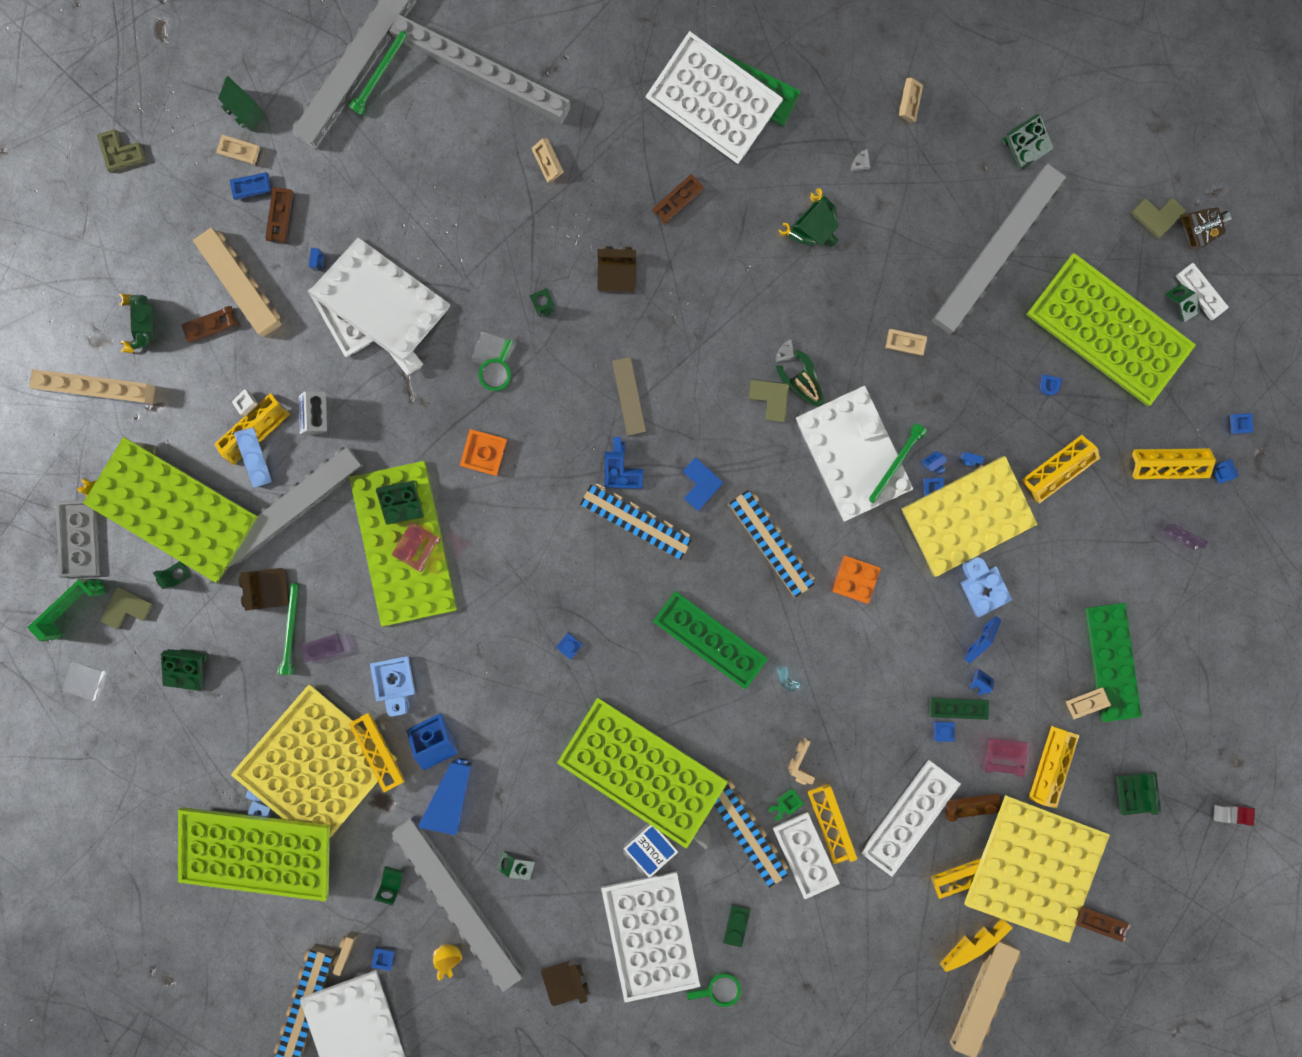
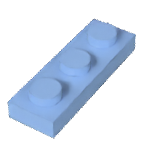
M254 427L234 432L253 488L271 483L272 479Z

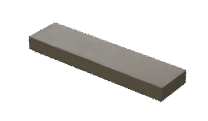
M631 357L613 360L612 364L627 436L645 433L646 429Z

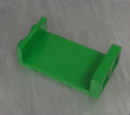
M95 578L78 579L27 628L40 642L58 639L62 633L53 622L85 592L89 596L105 595L107 591L104 589V584Z

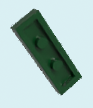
M930 697L929 716L988 720L989 700Z

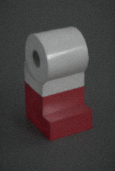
M1214 804V821L1254 826L1255 808L1238 804Z

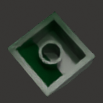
M229 76L225 78L218 97L223 104L221 108L229 116L233 113L237 117L235 121L243 129L247 127L252 131L267 116L266 113Z

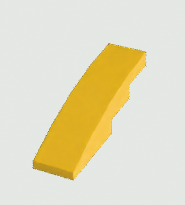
M1001 919L990 932L983 927L972 940L964 936L941 961V967L948 972L965 965L997 944L1013 927L1006 920Z

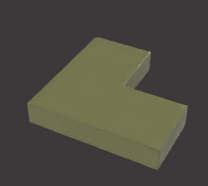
M116 129L97 134L108 172L111 173L146 162L141 143L136 142L122 147Z
M1173 197L1160 210L1145 198L1131 214L1151 234L1159 239L1186 210Z
M751 379L749 399L767 401L766 420L785 422L789 383Z
M117 587L100 621L115 629H120L127 613L145 621L154 603L122 587Z

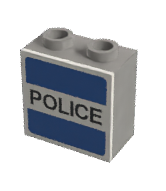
M303 392L299 396L300 435H321L327 431L326 392Z
M647 823L624 844L625 851L623 852L630 861H635L636 867L642 875L646 874L650 878L678 853V847L668 836Z

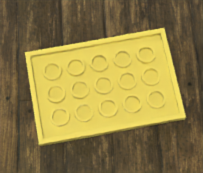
M1002 456L984 467L901 508L935 577L1038 525L1006 456Z

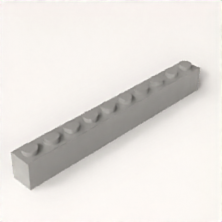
M417 0L378 1L376 8L369 12L365 24L359 27L357 36L348 43L344 55L337 59L333 71L326 75L322 87L316 90L312 102L305 106L301 118L294 122L292 132L297 138L312 148H317L392 38L389 30L397 15L406 17Z
M399 14L389 30L394 40L401 31H405L407 37L402 43L403 45L560 124H563L571 108L568 99Z
M1048 163L1041 169L931 322L949 335L954 331L958 332L964 324L962 320L965 315L967 317L970 316L975 309L973 304L976 300L980 301L986 294L984 289L987 285L991 286L995 282L997 271L999 269L1002 271L1009 262L1006 260L1008 256L1015 254L1020 247L1018 245L1021 239L1025 240L1031 232L1029 227L1032 223L1035 225L1040 220L1042 209H1047L1053 202L1051 198L1053 194H1058L1065 185L1062 183L1066 178L1065 175Z
M348 447L338 449L331 460H324L319 465L320 468L315 472L310 471L304 476L305 480L300 484L298 482L293 484L287 494L279 495L273 500L274 504L270 507L265 506L262 508L222 577L342 485L349 477L364 468L365 466L353 450ZM202 575V577L208 584L215 583L214 581Z
M414 816L392 832L393 841L397 846L400 845L402 847L405 858L414 864L416 874L420 878L423 877L428 891L435 894L440 908L445 909L449 914V921L453 925L456 924L460 930L461 938L464 941L467 940L470 944L472 954L475 957H479L484 971L489 972L493 977L494 985L504 992L520 981L524 972L422 828H418L419 822Z

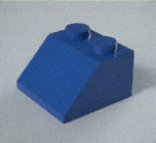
M441 713L406 730L413 758L423 770L458 754L455 740Z

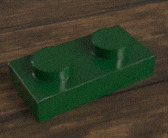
M731 904L723 938L724 944L742 948L750 908Z

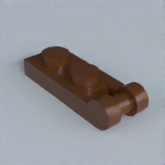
M691 173L663 198L652 211L655 215L658 214L663 224L666 225L678 212L704 190V187ZM666 205L671 209L668 213L663 209Z
M277 187L272 189L265 236L266 241L273 242L277 240L279 243H287L294 193L291 189ZM275 227L280 228L279 233L274 232Z
M232 306L224 307L219 311L181 324L187 342L192 343L238 326L237 319H234L232 314L234 313ZM222 317H226L227 321L225 323L222 322Z
M999 794L949 800L946 803V819L954 822L957 818L998 813L1000 810Z
M1081 906L1075 922L1077 926L1125 943L1127 938L1125 936L1126 932L1130 930L1132 925L1129 922L1085 906ZM1116 926H1119L1118 933L1115 932Z

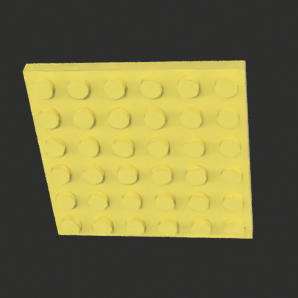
M311 684L303 690L231 773V776L284 820L330 825V838L378 782L349 726V723L353 722V720ZM355 725L359 733L366 734V731L361 726ZM367 738L365 743L367 750L375 751L376 745L373 739ZM391 752L394 760L396 761L398 758ZM376 755L374 764L376 767L383 769L385 763L381 756Z
M1005 795L964 904L967 907L1069 943L1076 926L1075 922L1081 906L1084 905L1110 834Z

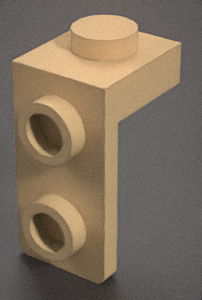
M807 738L799 742L796 749L798 754L795 759L792 758L788 769H790L789 773L796 777L797 782L803 785L807 783L812 785L815 780L814 775L799 769L811 742Z

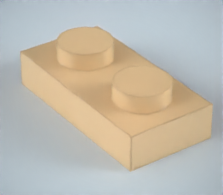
M906 78L899 116L909 123L916 122L923 85L914 78Z
M221 135L216 153L255 166L260 147Z
M542 138L531 148L547 182H553L564 173L548 138Z
M889 329L885 349L923 356L927 336Z
M1103 687L1066 701L1073 719L1111 706Z
M350 932L347 937L344 936L339 945V948H342L340 955L335 956L332 964L335 967L333 974L340 976L344 971L358 934Z

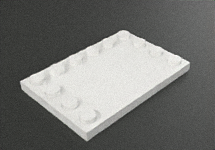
M690 31L646 95V99L737 164L741 162L783 101L781 96Z
M357 238L309 291L312 297L402 362L405 361L450 308V304L360 238Z
M865 386L795 418L843 522L913 490L912 484L901 463L876 502L871 503L869 501L870 495L898 455ZM877 416L883 434L863 440L858 421Z
M677 871L651 876L650 878L645 877L602 886L601 889L624 1002L700 987Z
M376 970L300 998L319 1057H406Z

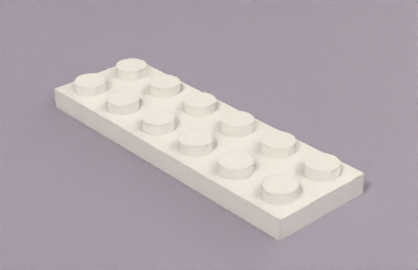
M928 760L860 853L893 877L961 784Z

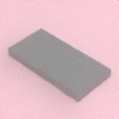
M84 500L55 501L59 578L100 575L97 511L83 504Z

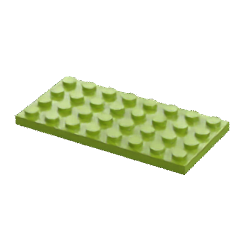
M1075 253L1071 254L1026 314L1147 407L1151 406L1196 346V344Z
M126 437L121 439L83 502L86 506L215 583H218L258 517Z
M420 461L349 477L381 627L457 610L426 462ZM403 481H417L419 486L417 490L423 507L424 517L386 525L376 488Z
M599 697L557 762V764L686 849L728 783L726 779Z
M181 807L178 810V883L325 902L328 899L330 825Z

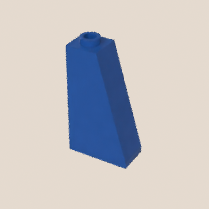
M457 758V760L451 762L418 828L457 835L472 763H468L467 759Z

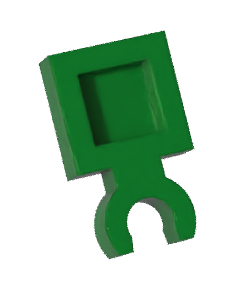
M791 788L777 798L780 804L770 806L768 811L771 813L773 810H778V815L774 817L778 821L782 818L785 811L790 815L803 806L804 803L794 789Z

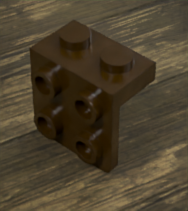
M603 246L602 249H597L598 291L633 293L635 291L636 250H632V247L613 249L611 246Z
M284 568L240 572L239 586L243 591L241 604L245 611L287 606L289 604L286 571Z
M577 957L542 969L541 975L552 1006L579 999L580 1004L588 1002V995L591 994L588 982L585 983L584 969L582 964H579Z

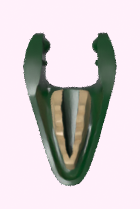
M796 350L795 357L803 364V370L791 379L788 378L783 366L776 365V370L784 383H789V387L810 404L820 407L824 403V396L814 365L804 352Z

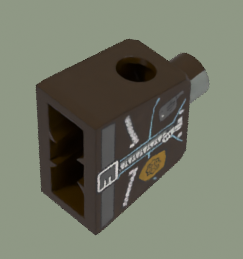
M1218 207L1180 215L1190 249H1201L1224 235L1226 232L1224 224L1231 221L1230 213L1228 211L1220 213Z

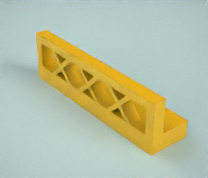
M270 393L214 445L220 455L234 466L243 458L234 432L242 428L254 427L258 441L261 442L290 413Z
M1081 435L1024 477L1021 482L1032 492L1034 500L1040 504L1099 460L1098 448ZM1082 442L1087 446L1083 450H1076V447ZM1071 455V459L1069 461L1060 462V459L1063 456ZM1056 467L1054 472L1045 473L1047 468ZM1034 478H1041L1040 482L1035 486L1029 483Z
M1210 448L1134 449L1132 457L1136 464L1132 476L1134 479L1211 478L1216 459ZM1183 466L1189 467V469H1187L1184 472L1177 471ZM1202 466H1207L1206 472L1196 471ZM1141 467L1151 468L1145 473H1140ZM1163 467H1169V468H1170V469H1168V470L1165 471V472H1159V471H1158V470H1160V469L1163 468Z
M367 713L349 723L383 792L405 782L371 713ZM363 721L367 728L366 734L359 733L355 725ZM367 738L373 739L376 745L375 751L367 750L365 747ZM376 755L382 757L385 763L383 769L375 766L374 760ZM385 772L390 773L394 780V783L387 787L383 781Z
M1051 726L1029 800L1044 806L1057 808L1079 739L1078 734Z
M829 783L808 790L807 793L833 864L847 859L850 862L858 860ZM823 791L825 795L823 803L816 802L813 794ZM823 809L831 811L832 816L829 822L821 819L820 815ZM830 826L838 830L836 840L829 838L827 835ZM836 845L844 847L846 855L836 858L834 855Z
M981 858L931 876L938 898L941 899L969 889ZM969 876L965 885L956 883L957 880ZM951 883L949 890L941 893L939 886Z

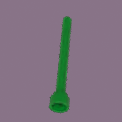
M401 31L359 98L356 97L349 104V107L360 115L366 109L365 102L407 37L405 31Z
M917 423L913 425L910 430L911 437L870 495L869 501L871 503L876 502L916 441L925 437L928 431L923 426Z
M292 583L290 586L283 662H280L277 672L280 675H293L294 671L290 661L298 594L297 583Z

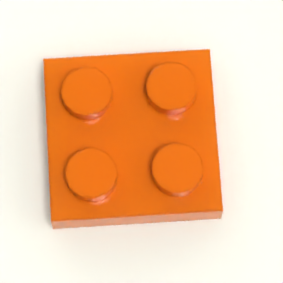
M470 429L460 466L498 476L507 439Z
M844 555L832 592L869 604L881 568Z

